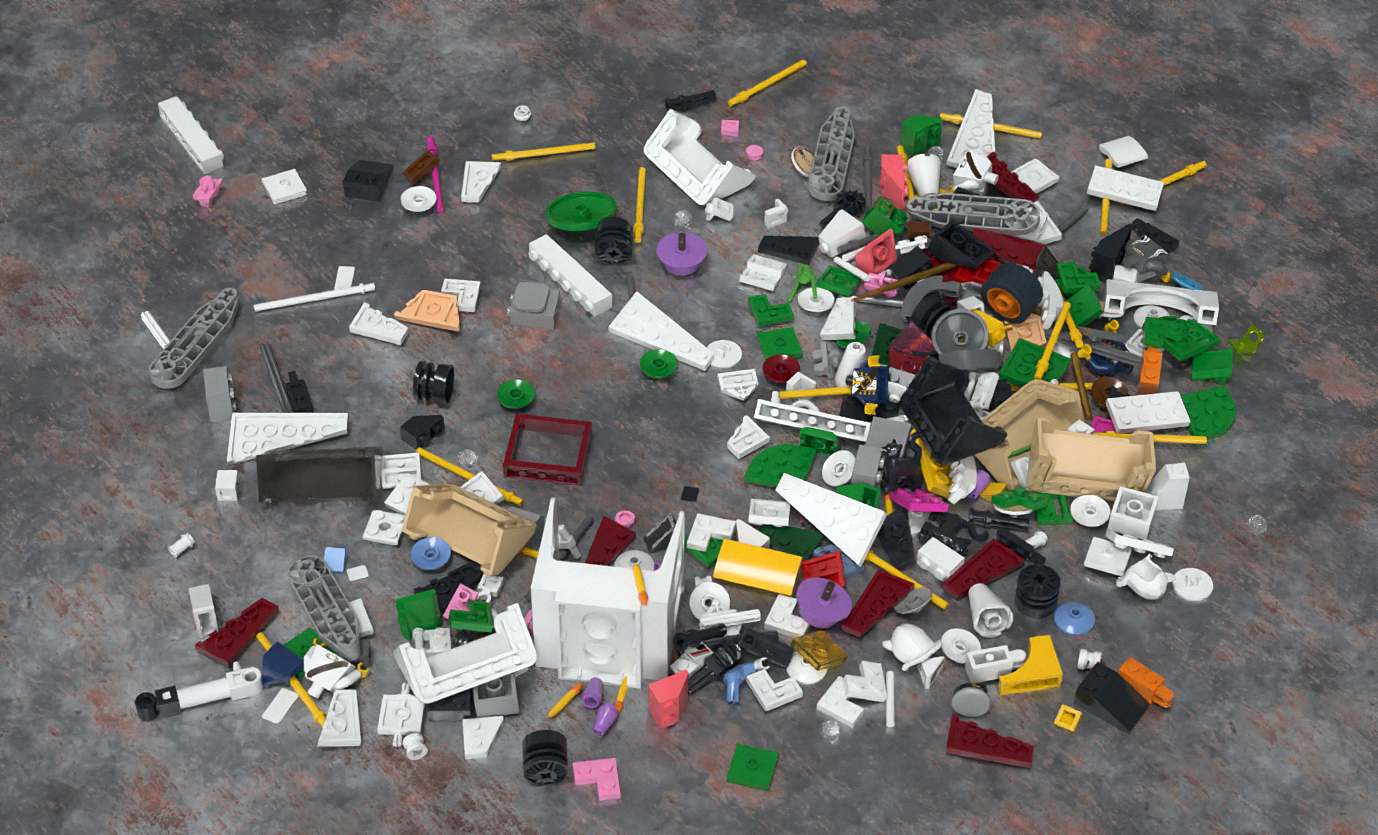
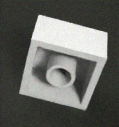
M1120 486L1110 515L1108 529L1114 530L1117 533L1132 535L1139 539H1147L1159 496Z

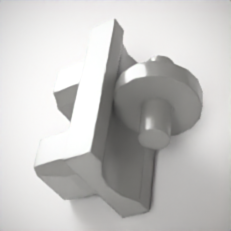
M823 342L821 343V349L812 351L815 363H818L814 364V371L817 377L827 375L828 379H833V366H839L843 354L837 352V350L828 351L827 343Z

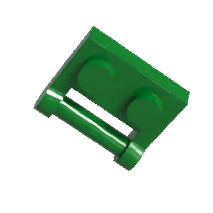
M1032 491V493H1039L1041 497L1048 499V507L1034 510L1037 526L1068 525L1073 522L1066 495ZM1054 499H1059L1062 515L1057 516Z

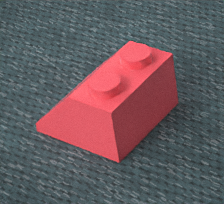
M889 229L866 245L855 256L858 269L868 275L869 273L879 274L897 261L892 229Z
M687 670L648 685L649 711L659 728L671 726L679 721L688 700Z

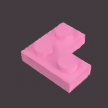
M615 758L573 762L575 785L597 783L599 801L621 798Z

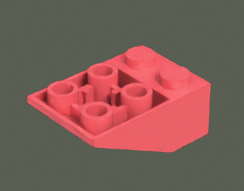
M881 154L880 193L884 198L890 199L897 209H906L907 200L904 197L908 196V186H905L907 184V174H904L906 172V162H903V155Z

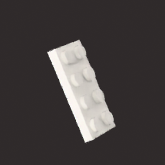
M1095 165L1087 194L1156 211L1164 182Z
M1178 391L1108 398L1105 403L1117 433L1186 427L1191 422Z

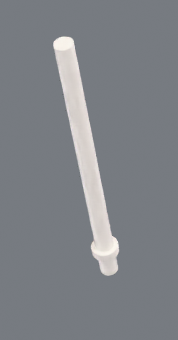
M360 283L359 286L254 304V309L257 312L356 293L365 294L367 291L375 290L374 283L365 285Z

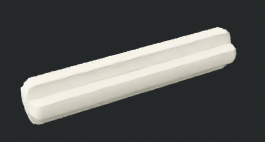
M150 311L142 312L143 322L164 349L171 340Z
M759 609L703 617L700 619V625L702 629L719 623L731 626L761 620V614Z

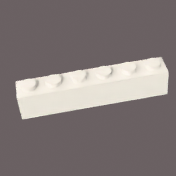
M177 96L158 103L160 117L204 175L222 168V160L224 159L222 151L218 150L215 142L209 139L206 130H202L199 121L194 119L192 112L187 110L185 103L181 102Z
M547 234L529 243L530 259L535 261L543 271H546L554 281H557L564 291L569 292L574 300L578 301L587 312H590L595 317L612 308V294Z
M758 399L754 418L759 421L796 429L811 427L833 432L838 438L866 443L871 423L760 399Z

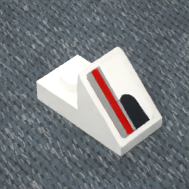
M703 642L695 648L688 647L684 654L670 666V669L675 674L687 670L689 680L704 666V661L713 652Z
M930 656L916 664L925 689L930 688L942 671L944 656L935 658Z

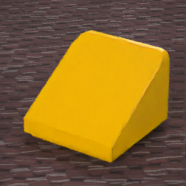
M990 483L979 497L991 502L992 495L999 494L1001 491H1007V484Z
M1062 704L1054 724L1074 732L1083 714Z

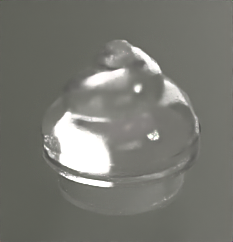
M932 146L927 152V156L934 154L939 157L940 161L944 158V151L939 146Z
M682 208L675 214V226H687L693 218L687 210Z
M464 449L458 454L459 465L466 469L472 468L478 460V455L470 449Z
M1261 515L1251 516L1247 520L1246 527L1250 533L1259 535L1266 530L1267 523Z
M836 720L821 723L820 733L822 737L831 743H835L836 738L841 732V726L838 725Z

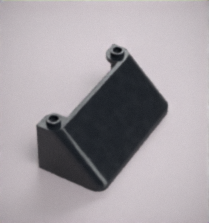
M928 357L903 393L900 405L915 430L924 434V437L921 439L938 464L947 466L1003 443L1008 435L1006 431L1000 426L993 428L983 424L963 394V391L969 385L966 372L950 364Z

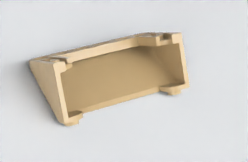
M1039 379L1028 382L981 420L983 424L993 428L997 426L1002 427L1008 435L999 446L978 453L975 456L999 483H1006L1007 489L1013 490L1020 483L1010 461L1030 455L1031 449L1010 458L1008 456L1013 451L1032 444L1037 417L1051 419L1054 422V430L1066 431L1078 420L1085 423L1079 391Z
M1037 417L1034 425L1026 478L1027 489L1034 492L1074 497L1094 495L1103 500L1114 502L1120 486L1146 492L1156 471L1153 432L1137 430L1132 433L1129 439L1054 430V422L1051 419Z
M453 484L413 486L402 532L408 534L409 538L414 540H420V538L424 537L440 538L448 543L451 550L480 563V569L484 575L495 577V575H499L534 535L537 525Z

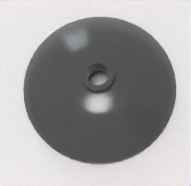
M955 309L945 313L937 320L932 331V343L938 355L955 351L985 349L989 339L988 328L983 318L967 309ZM964 338L965 341L960 343L958 342L959 339Z

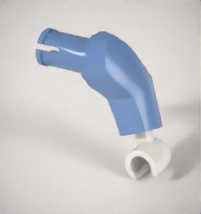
M766 657L756 659L754 664L747 662L737 665L725 673L723 682L727 684V703H731V701L733 703L740 702L739 684L746 679V676L770 667L762 666V660L767 659Z

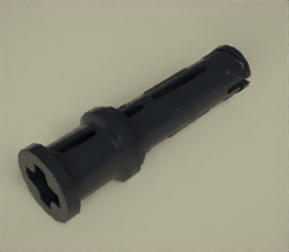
M714 90L686 97L679 95L677 98H665V108L667 112L670 109L685 110L687 106L716 101V93Z
M970 507L968 521L970 523L984 525L986 528L992 525L1028 531L1029 519L992 514L990 510L979 511L974 510L973 507Z
M719 623L698 631L696 629H689L686 633H676L673 637L674 647L678 651H685L688 647L695 648L699 646L701 642L723 637L727 634V630L720 631V629L726 628L723 623Z

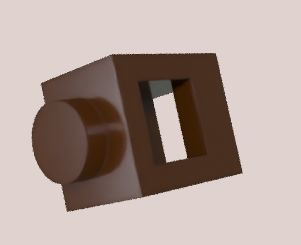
M907 221L906 240L913 242L915 237L924 235L932 240V229H929V222Z

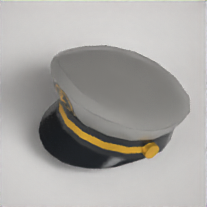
M977 683L961 684L953 692V709L967 717H977L985 714L990 708L991 703L987 695V687Z

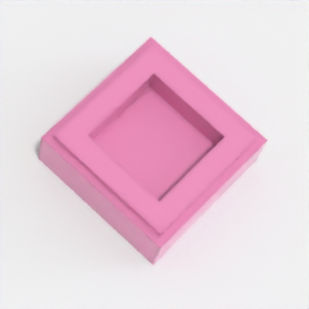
M722 120L721 136H738L739 121Z

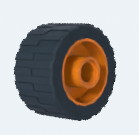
M1009 262L1000 264L980 289L982 301L987 309L1000 320H1005L1011 324L1024 322L1040 304L1044 295L1041 283L1034 274L1021 265Z

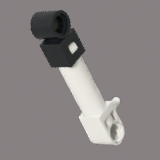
M234 662V671L226 673V678L176 689L174 685L155 690V695L143 692L135 699L138 717L142 721L150 722L156 719L159 714L160 718L181 714V709L229 697H231L232 701L259 695L263 690L261 672L255 667L242 669L239 662Z

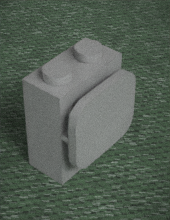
M519 283L516 286L515 293L511 294V306H508L507 309L510 325L554 329L560 307V290H550L547 285L542 283Z
M874 416L865 446L881 448L886 446L887 443H892V440L895 439L897 444L903 445L899 458H904L910 437L911 424Z

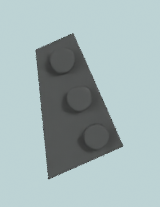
M1076 325L1084 339L1099 341V338L1124 342L1125 335Z

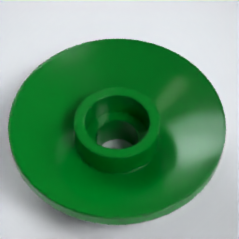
M855 322V339L836 340V343L842 348H847L852 342L864 343L871 335L870 325L865 322Z
M662 349L651 350L641 357L640 368L643 373L650 377L664 378L675 372L677 359L669 351Z
M519 379L506 381L497 390L498 401L503 406L512 409L523 408L529 405L535 397L533 386L527 381Z

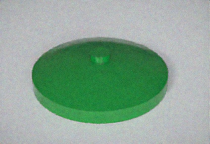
M600 192L567 194L555 199L546 208L548 223L555 228L567 231L594 229L603 219L616 217L617 215L615 199Z

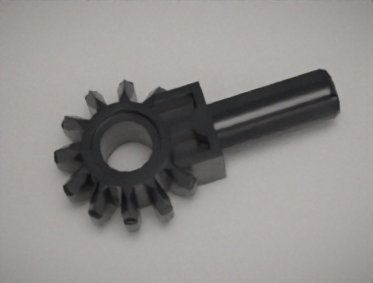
M849 189L847 192L842 191L841 194H838L837 201L833 203V212L820 222L821 228L824 230L841 209L851 216L859 217L860 213H864L866 200L863 193Z
M730 641L718 648L704 661L705 668L688 680V693H693L712 677L717 681L729 670L736 667L744 657L741 647L734 641Z

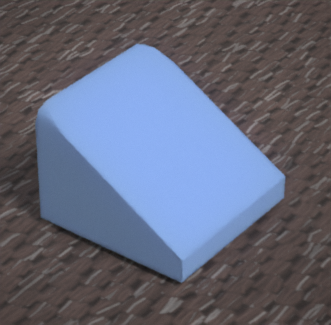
M326 547L324 560L331 572L343 573L347 559L346 550L344 548Z

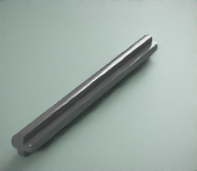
M1048 328L1045 331L1046 339H1050L1053 329ZM1060 332L1057 339L1058 343L1078 348L1075 342L1071 340L1069 334ZM1082 338L1083 345L1088 344L1091 346V353L1136 367H1141L1144 364L1142 356Z
M269 343L261 344V353L283 413H294Z

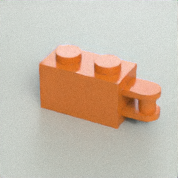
M1147 346V351L1144 350L1142 355L1144 364L1140 367L1137 394L1143 395L1157 394L1162 362V353L1159 352V348Z
M1129 657L1118 669V674L1150 706L1154 702L1164 708L1172 705L1174 693L1164 686L1165 678L1132 657Z

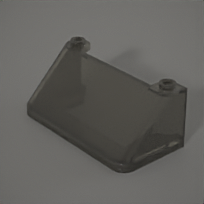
M383 447L272 451L256 455L259 502H265V506L277 505V501L340 497H363V501H373L375 497L379 496Z

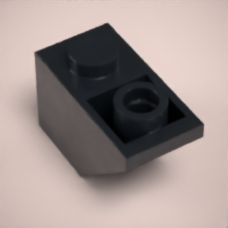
M442 415L413 416L400 426L401 440L415 450L426 446L433 438L445 430L444 417Z

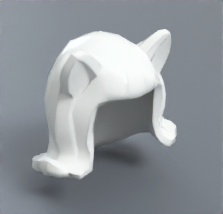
M1148 554L1142 561L1135 563L1127 569L1123 577L1120 576L1116 580V585L1118 587L1128 585L1139 596L1155 600L1163 596L1167 583L1175 581L1176 577L1171 573L1163 572L1157 564L1151 561L1152 555Z
M902 624L894 630L892 638L883 641L882 645L885 649L893 651L894 656L904 663L902 670L905 672L909 670L910 666L918 664L927 659V657H930L931 654H934L941 647L942 641H933L918 626Z

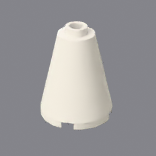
M919 154L909 159L906 171L919 197L939 194L941 170L939 157L934 154H930V156Z
M852 342L847 346L835 374L837 387H849L845 383L846 377L853 375V369L860 368L861 363L868 359L866 348L862 343Z
M980 583L972 586L968 594L974 629L982 637L992 638L1001 635V631L1005 628L1008 630L1013 622L1011 609L985 584Z

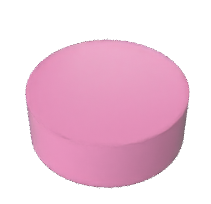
M758 145L748 146L746 148V157L752 161L760 160L763 157L762 147Z
M620 511L615 516V522L631 529L635 525V516L630 511Z

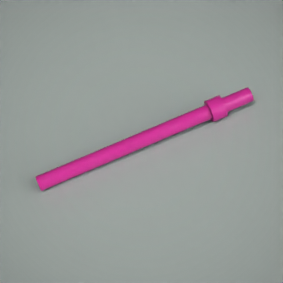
M429 136L427 138V150L437 155L438 150L434 137ZM437 164L431 171L434 192L436 194V209L440 213L444 211Z

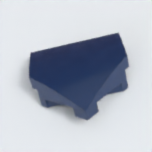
M277 641L263 655V687H270L271 684L283 682L289 685V679L304 668V660Z

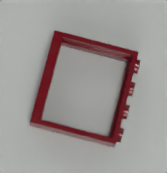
M516 414L503 462L504 478L581 486L592 438V422ZM527 430L582 436L576 467L512 460L519 431Z

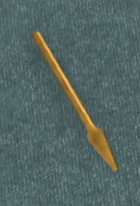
M949 262L871 290L851 299V302L894 290L960 265Z

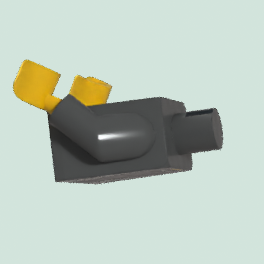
M1146 235L1141 236L1135 241L1133 239L1128 240L1124 249L1125 256L1123 259V265L1126 268L1133 267L1139 273L1158 272L1160 274L1159 277L1166 283L1172 279L1171 273H1169L1165 266L1169 253Z

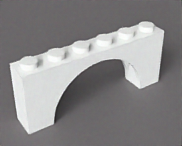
M1106 280L1104 312L1123 314L1124 310L1131 306L1161 305L1182 310L1192 315L1197 320V323L1216 325L1219 311L1217 292Z

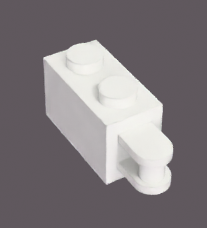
M1007 645L967 652L965 670L970 683H979L999 679L1000 676L1010 674L1013 669H1019L1024 665L1026 654L1023 650L1009 651Z

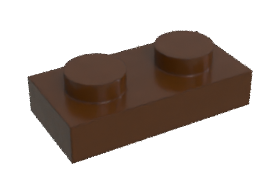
M427 150L403 172V175L409 181L416 184L440 160L436 155Z

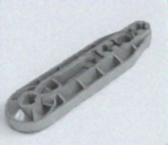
M838 106L822 125L819 133L807 189L812 196L822 201L837 199L838 194H841L855 137L850 110L847 107ZM817 151H818V152H820V153H822V154H824V155H816V154H817ZM830 153L828 164H826L827 154ZM836 155L837 158H836V162H835V166H834V165H833V159H834V156ZM833 189L837 190L836 193H831Z
M942 193L925 197H912L907 202V210L911 218L929 222L930 225L938 228H943L954 220L957 223H961L959 225L968 231H974L976 227L1001 234L1026 235L1033 232L1040 223V212L1037 205L1025 199ZM1028 206L1033 208L1030 213L1027 208ZM1030 215L1038 216L1036 221H1031Z
M231 287L225 288L217 297L200 307L155 358L149 367L150 379L154 385L165 389L174 388L185 382L231 328L240 304L239 294L236 289Z
M305 556L297 559L288 568V579L318 637L323 643L342 656L345 661L358 659L361 654L359 622L326 561L318 556ZM324 569L323 573L320 574L319 570ZM331 583L335 584L333 587H328ZM324 593L326 594L331 605H329L326 599L324 598ZM307 595H308L307 598H305L304 600H302L301 596H307ZM338 595H341L342 597L341 599H334ZM316 597L321 601L323 608L318 603ZM315 607V609L309 613L308 608ZM345 607H347V608L349 609V611H344V612L341 611V610H343ZM353 619L355 620V624H348ZM317 620H322V621H321L319 624H317V625H316L315 622H314V621H317ZM327 632H329V634H328L327 636H324V635L322 634V633H327Z

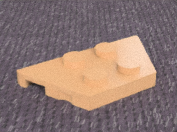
M422 290L414 299L406 303L407 307L400 313L398 311L394 313L395 320L460 331L458 299L455 295Z
M1030 314L1024 322L1011 324L1013 330L1005 332L1010 353L1019 338L1046 348L1047 341L1044 329L1042 328V321L1040 320L1041 316Z

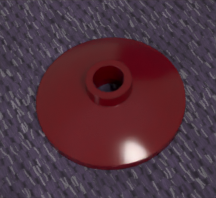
M778 354L767 358L763 363L762 370L765 377L776 383H787L797 372H800V365L795 358L789 355Z

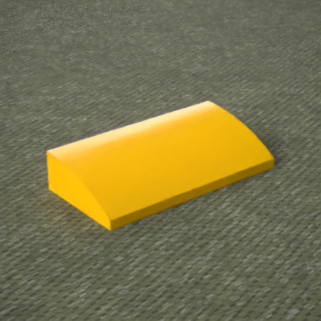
M724 539L713 577L794 596L803 557Z

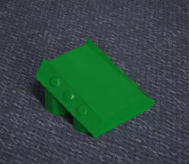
M1234 348L1204 351L1194 355L1192 359L1191 380H1196L1197 382L1212 380L1218 385L1226 384L1232 374Z
M811 427L800 429V446L816 448L817 454L830 456L837 452L841 446L833 432Z
M432 589L396 599L397 620L401 628L402 637L411 641L413 638L412 632L415 628L433 630L442 627L436 590Z

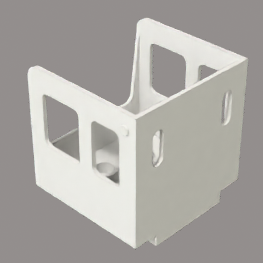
M551 498L531 585L534 648L537 654L536 667L558 669V679L589 683L592 678L596 677L601 679L603 684L620 686L623 678L627 676V685L632 688H641L642 678L661 680L668 677L674 646L673 637L676 634L681 599L685 589L684 511L679 512V517L661 567L656 571L641 570L646 593L648 594L647 605L644 606L638 599L639 594L633 569L560 561L557 498Z

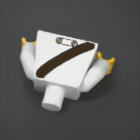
M967 151L953 174L954 187L949 186L948 193H954L957 187L968 191H981L987 182L996 185L999 176L992 173V163L984 153L975 154L972 151Z
M318 638L314 639L313 646L304 656L305 677L313 681L307 693L317 699L324 688L332 693L335 690H342L352 685L358 679L367 677L370 668L361 670L364 665L363 662H360L357 669H355V666L326 650L325 643L318 645Z

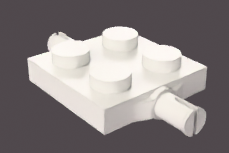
M405 683L402 684L401 694L383 695L378 734L394 735L393 746L397 747V742L398 747L402 746L403 736L413 733L421 734L425 704L418 701L416 696L409 694L411 688L409 683L407 685Z

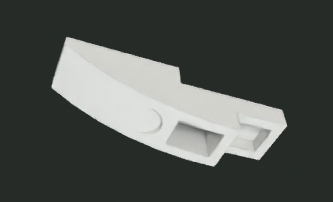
M1044 271L1042 277H1038L1044 294L1038 306L1043 310L1040 317L1042 328L1047 330L1053 322L1057 321L1063 307V299L1054 279L1048 272Z
M973 456L949 465L948 476L952 478L953 485L949 489L950 495L948 500L952 504H955L960 498L964 499L976 488L977 470Z

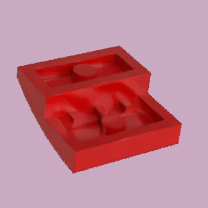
M988 259L977 269L960 265L953 281L960 284L975 282L983 285L1001 263Z
M839 551L801 562L804 576L802 578L803 581L810 578H824L837 583L842 588L846 587L845 572Z

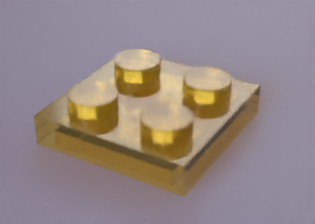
M822 630L794 638L791 642V646L817 671L844 663L848 658V655L842 648L833 642Z

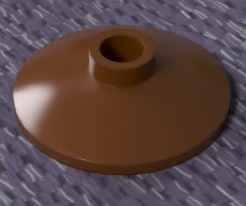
M1101 377L1091 387V395L1094 401L1106 409L1105 403L1109 398L1111 386L1118 388L1117 391L1124 395L1128 393L1126 386L1120 380L1113 377Z

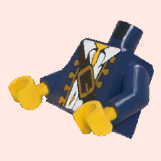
M1112 320L1105 325V331L1117 333L1116 330L1119 327V323L1116 320ZM1103 339L1099 342V344L1129 352L1124 342ZM1084 344L1078 351L1080 358H1086L1085 367L1091 369L1095 374L1114 377L1120 371L1126 375L1133 371L1134 366L1091 353L1092 348L1088 344Z
M880 355L869 356L866 361L861 363L860 368H854L853 375H848L845 380L847 386H852V395L858 397V400L865 406V414L876 415L875 409L878 407V404L875 403H887L889 366H880L878 360Z

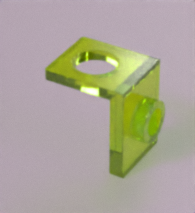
M1251 324L1242 339H1230L1228 343L1239 353H1255L1266 335L1254 324ZM1252 332L1258 334L1256 342H1252L1250 339Z

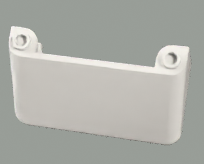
M670 109L645 144L644 153L697 204L707 206L714 197L722 199L752 183L756 177L754 173L748 169L735 166L730 161L723 165L697 141L701 134V126L694 119Z
M518 603L508 606L507 611L495 617L493 624L496 633L426 658L423 649H414L410 646L409 642L399 645L393 651L395 660L418 701L429 704L533 665L537 654Z

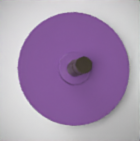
M677 232L662 238L657 245L656 251L658 258L664 263L665 268L670 273L688 275L695 272L699 268L700 263L706 258L707 246L697 235Z
M810 578L803 581L797 589L796 597L799 603V613L808 624L814 627L830 628L836 622L847 618L851 612L852 602L850 596L842 587L831 580Z

